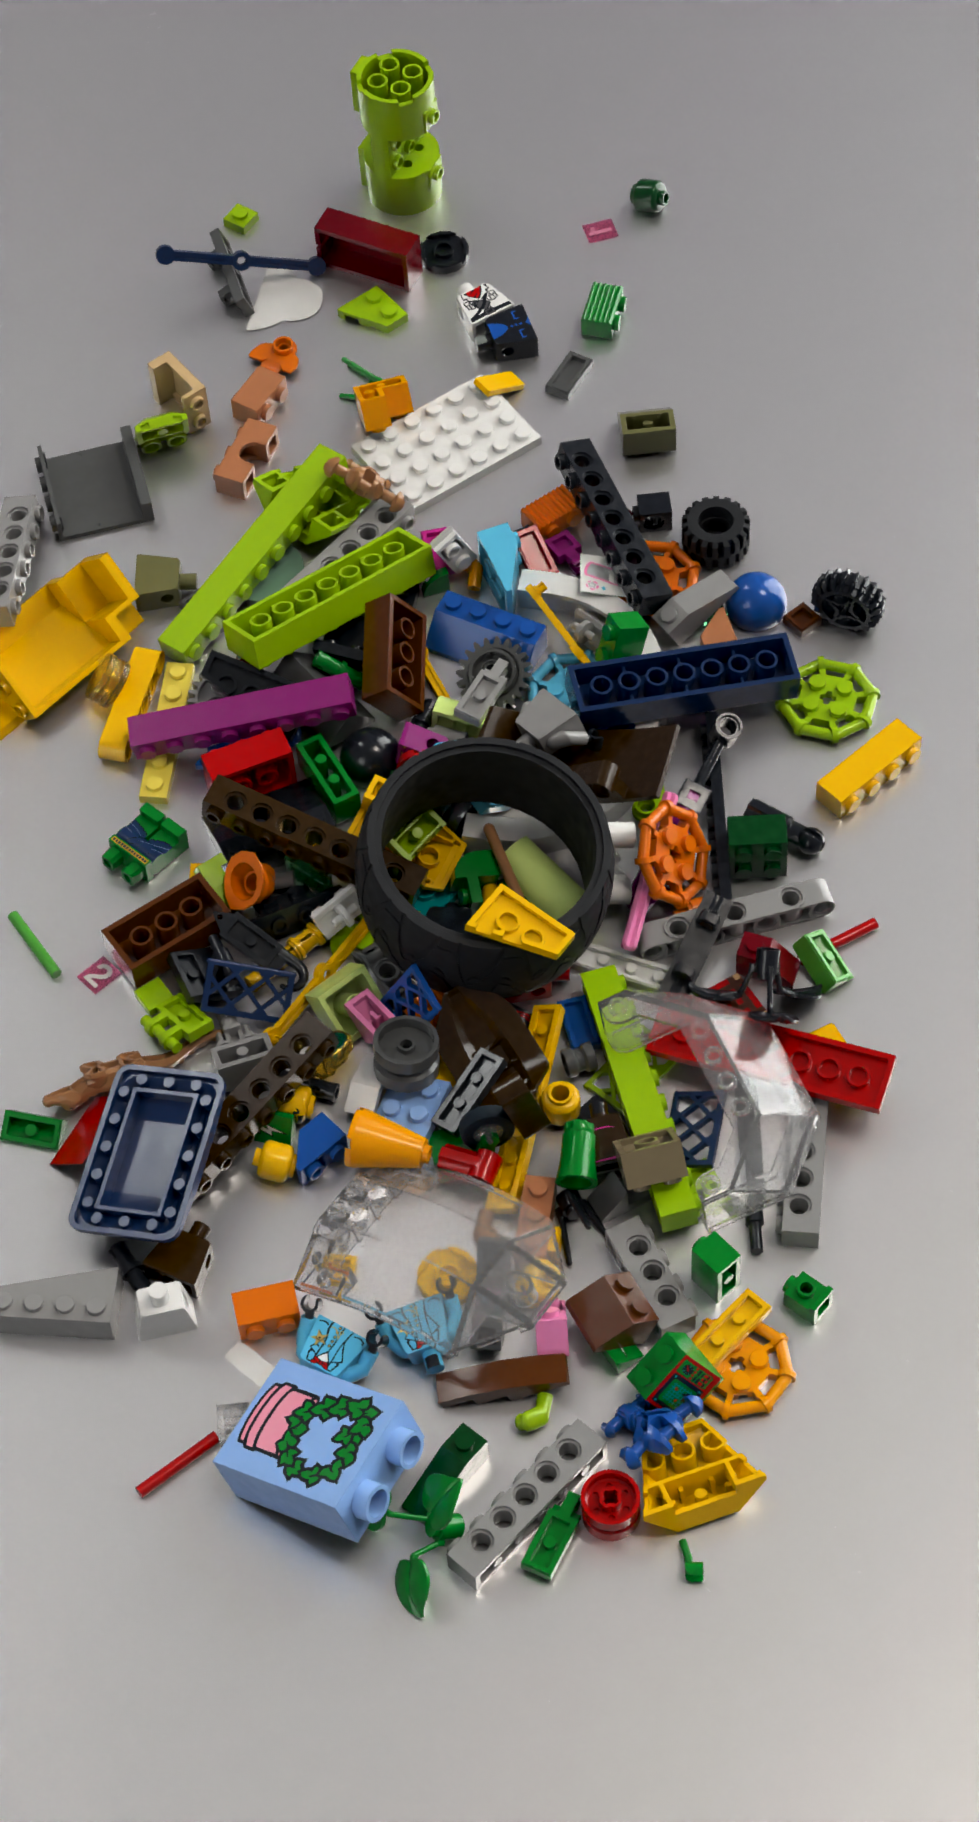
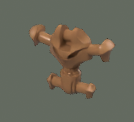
M339 457L331 458L325 463L323 468L325 475L331 478L334 473L344 478L345 485L355 494L373 501L382 499L391 505L389 508L391 512H398L404 507L405 500L402 492L400 491L395 495L388 491L391 486L390 481L380 477L372 467L360 466L353 462L352 459H347L348 468L339 464Z

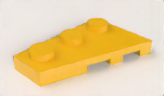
M502 883L465 924L464 929L465 931L557 960L567 949L576 934Z

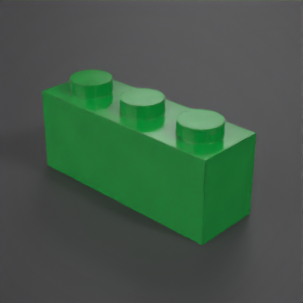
M319 733L296 744L298 765L326 804L336 824L356 816L361 807L360 792L322 734Z

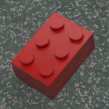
M281 727L266 730L256 736L238 740L233 744L213 749L208 753L200 755L207 790L210 789L218 774L262 794L297 782L293 752Z

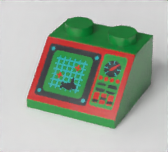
M668 1331L626 1376L646 1401L657 1408H669L671 1410L685 1402L683 1396L695 1395L704 1402L724 1380L686 1333ZM690 1414V1415H688L687 1417H685L684 1419H682V1420H683V1424L686 1422V1420H687L692 1414Z

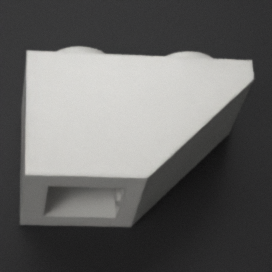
M450 525L429 543L432 549L457 575L467 569L478 557Z

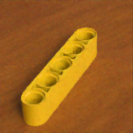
M142 647L134 648L99 741V758L125 763L129 762L133 751L130 748L127 717L148 712L164 668V651Z

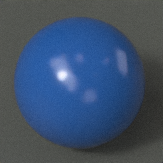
M749 572L738 577L734 583L739 589L725 602L729 619L739 628L754 632L771 629L780 623L787 609V596L781 583L770 574L764 572Z

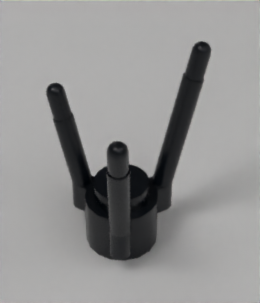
M564 1189L556 1196L559 1207L554 1212L562 1231V1245L566 1264L571 1266L572 1258L565 1218L568 1217L569 1220L580 1218L585 1228L590 1230L592 1226L588 1221V1216L604 1237L606 1228L591 1210L586 1199H582L578 1190Z

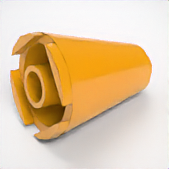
M360 1107V1110L357 1109L349 1127L347 1138L350 1139V1149L345 1148L344 1163L345 1166L351 1168L421 1169L423 1164H428L431 1159L432 1146L428 1145L427 1138L367 1108Z

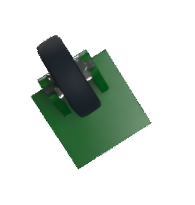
M485 1105L466 1113L459 1123L460 1136L458 1138L443 1130L432 1133L429 1144L432 1146V1157L439 1185L465 1179L438 1169V1155L442 1146L444 1147L448 1143L475 1152L479 1149H488L495 1152L496 1147L503 1145L511 1139L515 1131V1125L502 1106Z

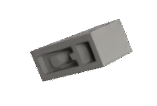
M720 569L671 597L652 618L680 646L739 587Z

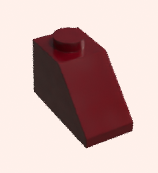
M745 931L736 954V973L742 976L747 975L750 963H755L757 947L780 949L782 986L793 989L801 961L774 938ZM754 972L751 977L753 979L767 982V980L758 979L756 972Z

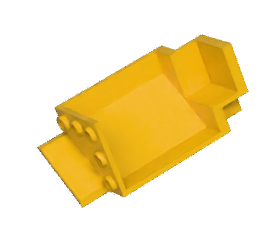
M108 552L86 557L64 576L51 579L21 604V612L17 615L15 626L0 627V740H3L25 720L39 717L132 639L129 633L144 621L132 604L139 595Z

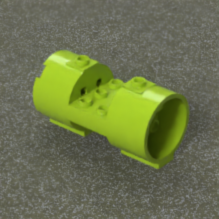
M391 49V53L377 56L376 53L369 57L362 55L350 71L354 110L360 112L361 124L368 132L358 147L362 185L367 186L368 196L373 205L385 213L397 216L421 213L432 207L439 200L442 193V177L444 174L439 144L435 137L428 132L432 125L438 122L440 116L437 98L435 97L434 73L429 66V61L421 54L411 50Z

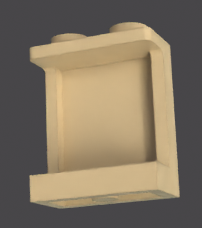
M170 351L147 363L154 400L161 405L174 398L183 407V413L187 414L189 434H193L211 423L205 386Z

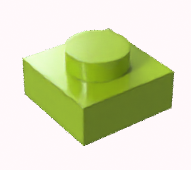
M238 203L223 218L225 227L243 235L259 220L258 212Z

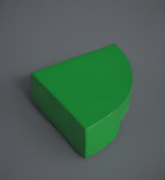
M443 567L436 570V574L427 582L426 580L423 582L421 591L424 598L444 593L447 590L450 591L447 568Z

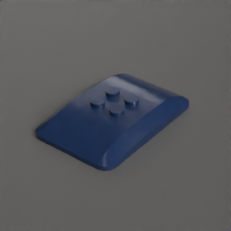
M127 1064L121 1067L114 1077L69 1213L68 1220L70 1225L81 1233L158 1243H170L178 1238L190 1212L212 1146L226 1092L225 1080L219 1074L138 1064Z

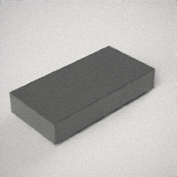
M570 351L545 385V392L569 401L593 367V359Z

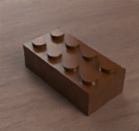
M390 592L365 603L362 700L397 722L424 712L427 616Z
M199 872L102 929L101 934L105 950L137 989L171 969L167 962L169 952L208 947L210 945L208 937L212 934L219 935L220 933L213 912L231 913V910Z

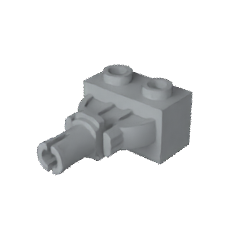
M216 1013L215 1016L219 1021L224 1040L221 1032H217V1045L210 1049L214 1073L219 1074L225 1080L226 1092H229L239 1085L273 1048L267 1032L256 1034L251 1032L249 1025L245 1024L243 1025L245 1034H243L236 1016L227 1015L226 1017L223 1014Z

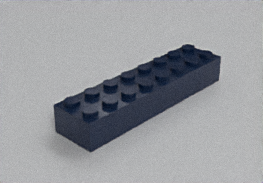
M779 633L567 666L565 688L571 709L578 714L585 730H589L592 728L598 729L796 698L801 676L787 633Z

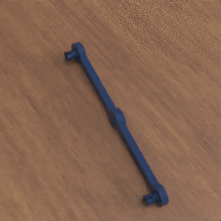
M166 244L159 246L155 252L156 259L163 265H169L173 261L233 265L239 271H245L249 267L309 271L313 276H320L326 270V263L319 256H313L309 260L251 256L243 250H238L234 254L173 250L170 245ZM239 257L245 258V262L239 264L237 260Z

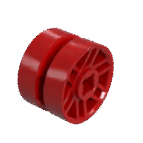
M608 1469L599 1471L587 1479L581 1491V1513L586 1529L594 1537L604 1541H618L628 1537L635 1531L641 1517L640 1491L632 1477L622 1471Z

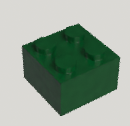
M786 814L727 817V844L731 878L748 879L750 877L776 878L778 876H787L788 836Z

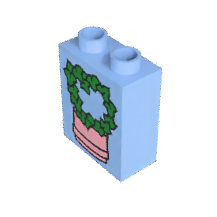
M281 1358L214 1458L213 1463L237 1497L358 1543L369 1524L378 1522L385 1515L390 1502V1491L403 1470L413 1468L419 1461L423 1451V1439L425 1436L404 1401Z

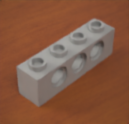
M638 1215L606 1229L605 1245L621 1272L630 1271L659 1318L653 1329L658 1339L666 1331L688 1333L695 1330L696 1316H698L697 1308L691 1298L686 1299L682 1292L684 1287L678 1274L672 1275L668 1268L669 1260L665 1251L662 1248L657 1249L654 1243L655 1236L649 1224L644 1225ZM636 1251H642L645 1254L641 1256H636L632 1253ZM649 1276L659 1277V1279L655 1281H651L646 1278ZM663 1301H671L674 1304L670 1306H664L660 1303Z

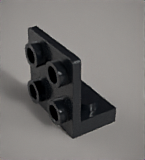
M359 616L339 626L336 630L326 633L323 641L316 639L312 647L314 655L321 650L339 661H347L348 666L363 672L365 617Z

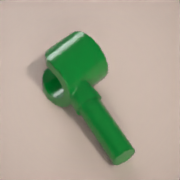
M681 1539L679 1544L684 1556L686 1580L689 1582H703V1562H693L687 1540Z

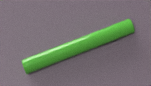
M17 911L11 912L8 915L9 921L53 979L59 977L62 971L20 914Z

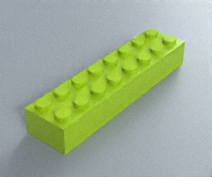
M397 527L223 620L222 625L227 647L259 670L268 667L273 662L292 654L302 646L314 642L324 634L336 630L344 623L358 618L361 614L365 613V603L390 592L395 596L402 594L408 588L424 582L427 578L436 574L432 546L404 529Z

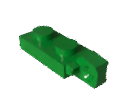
M569 1491L561 1506L554 1504L553 1508L549 1507L521 1561L522 1569L549 1581L552 1580L579 1527L581 1515L577 1514L581 1505L580 1495Z

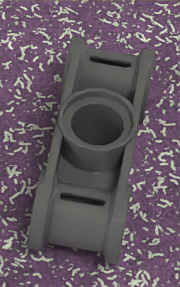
M374 940L373 944L361 951L355 950L352 952L355 963L365 965L383 996L405 973L384 955ZM386 975L393 976L391 978H383V976ZM402 987L400 995L406 999L405 988ZM413 992V998L419 997L418 994ZM391 999L389 1003L395 1011L394 1000ZM402 1005V1013H403V1010H405V1009L407 1008V1007H405V1006H403V1005Z

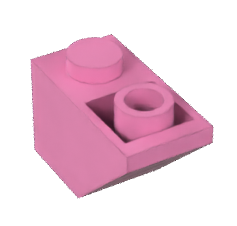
M551 1297L547 1301H541L540 1304L534 1305L537 1354L564 1353L566 1356H569L565 1300Z

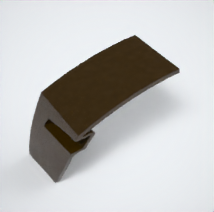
M491 706L478 737H494L517 741L522 736L515 723L520 712ZM678 724L639 729L597 730L599 732L598 737L602 736L604 738L601 750L592 751L586 745H572L559 749L551 755L564 762L571 768V771H575L586 782V785L590 787L599 803H624L659 799L681 727Z

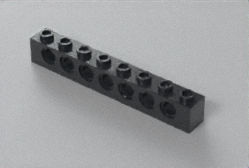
M590 438L561 442L558 453L554 458L555 467L557 470H560L566 488L570 489L575 499L576 507L584 515L586 526L594 534L595 542L603 551L607 565L612 568L618 586L622 587L628 605L634 611H638L641 616L655 614L672 597L673 592Z

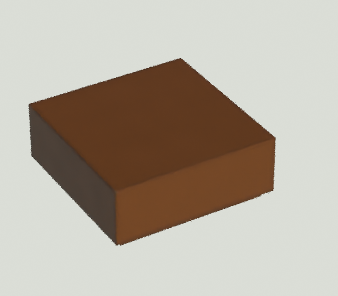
M802 602L783 616V623L802 639L822 624V618Z

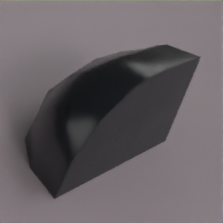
M471 802L451 804L442 818L447 823L446 826L460 839L462 838L467 813L477 814V810Z

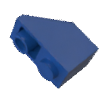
M323 1112L299 1130L296 1169L299 1183L302 1186H305L309 1181L318 1179L326 1167L344 1157L345 1148H348L346 1134Z

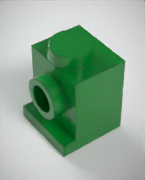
M803 1271L798 1277L790 1276L782 1289L784 1291L783 1305L812 1325H815L833 1302V1288L829 1285L827 1287Z

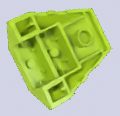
M301 465L294 466L293 471L281 473L280 469L271 470L253 479L254 488L264 510ZM340 483L333 492L331 499L322 505L316 517L312 518L311 522L301 531L298 540L308 545L350 527L372 500L355 494L345 483Z

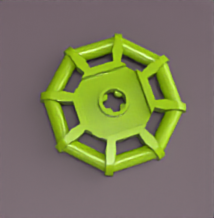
M817 656L816 660L798 668L801 676L798 690L800 691L799 698L775 701L776 710L783 714L794 729L795 735L832 741V744L839 743L840 739L859 730L871 727V719L876 702L880 699L881 694L880 690L875 688L863 673L861 665L824 659L823 656ZM818 671V674L812 675L809 681L805 682L802 679ZM826 671L841 673L845 675L843 678L826 675ZM854 680L857 682V684L861 687L863 691L856 692L853 689ZM831 698L834 701H830L829 704H824L823 699ZM857 704H864L861 713L855 711ZM799 710L801 713L803 711L805 718L800 719L795 711ZM840 721H851L850 723L842 727H837L839 726Z

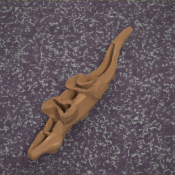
M222 1029L212 1030L191 1043L188 1041L183 1042L182 1050L179 1053L169 1051L159 1055L141 1056L139 1051L121 1053L116 1056L115 1060L104 1063L101 1061L84 1063L79 1066L83 1077L70 1086L63 1087L44 1096L42 1103L45 1107L61 1106L67 1111H73L90 1097H94L100 1092L107 1091L109 1094L114 1077L121 1067L127 1064L174 1068L178 1064H182L185 1058L194 1054L197 1049L205 1047L211 1041H216V1034L221 1032L222 1035Z

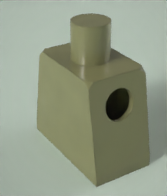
M137 555L134 590L139 595L135 600L138 612L179 606L178 602L182 600V590L198 589L197 573L183 574L181 562L178 558Z

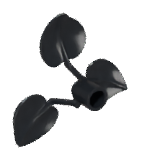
M757 947L755 963H750L749 971L738 991L702 988L692 984L689 980L687 985L691 994L698 998L711 1001H734V999L743 996L753 973L756 972L758 979L767 980V1012L750 1011L748 1016L751 1019L767 1023H799V1018L795 1015L774 1012L773 993L801 1000H817L822 995V983L800 989H786L782 987L779 965L781 950L770 947ZM773 980L776 981V988H773Z

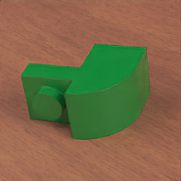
M492 850L472 851L465 854L458 861L449 881V892L458 891L460 906L470 908L472 916L483 904L481 893L483 886L489 883L496 884L500 876L498 864Z

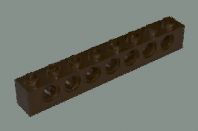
M220 774L217 775L202 802V816L206 817L207 820L229 827L238 835L251 837L265 847H273L284 852L291 859H299L306 862L315 870L328 872L344 883L355 885L354 860L357 836ZM237 807L239 810H232L230 808ZM256 819H264L265 822H258ZM282 831H290V832H292V833H291V834H285V833H283ZM308 843H316V844H318V845H317V846H311V845H309ZM384 850L383 858L387 871L391 878L397 880V882H393L401 895L414 906L426 884L429 869L388 850ZM340 854L343 855L344 858H338L334 855Z
M308 1011L297 1020L223 1101L212 1146L194 1201L200 1194L210 1189L213 1180L221 1171H225L231 1166L234 1157L241 1149L248 1147L252 1143L255 1134L273 1120L275 1112L294 1097L296 1089L314 1075L318 1065L335 1052L337 1045L340 1043L335 1034ZM304 1047H311L307 1053L299 1054ZM284 1069H290L287 1075L279 1077V1074ZM270 1091L267 1097L258 1099L261 1093ZM249 1113L247 1119L238 1122L241 1115ZM228 1136L224 1143L217 1144L221 1137Z

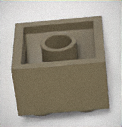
M672 1127L612 1141L622 1179L627 1190L633 1189V1192H642L651 1189L652 1184L663 1182L664 1185H671L682 1180L681 1177L689 1176L681 1139Z

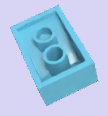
M507 522L477 532L479 562L483 567V576L499 608L515 614L519 585V565H522V559L518 548L521 547L518 533L516 531L512 532Z

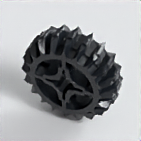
M837 568L835 571L828 570L826 574L822 573L812 589L811 603L814 605V611L820 613V617L828 620L829 624H834L839 628L852 629L855 632H858L860 629L869 631L870 628H875L885 612L886 598L883 596V590L877 588L876 582H870L869 576L863 577L859 572L853 573L850 569L843 571Z

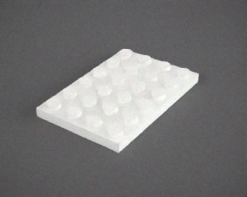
M481 374L414 410V412L392 423V426L386 427L385 431L373 433L351 445V453L363 466L372 467L380 477L385 480L388 479L391 483L389 490L396 495L401 491L404 495V500L414 505L415 515L542 444L541 436L501 394L487 397L473 383L475 378L482 377Z

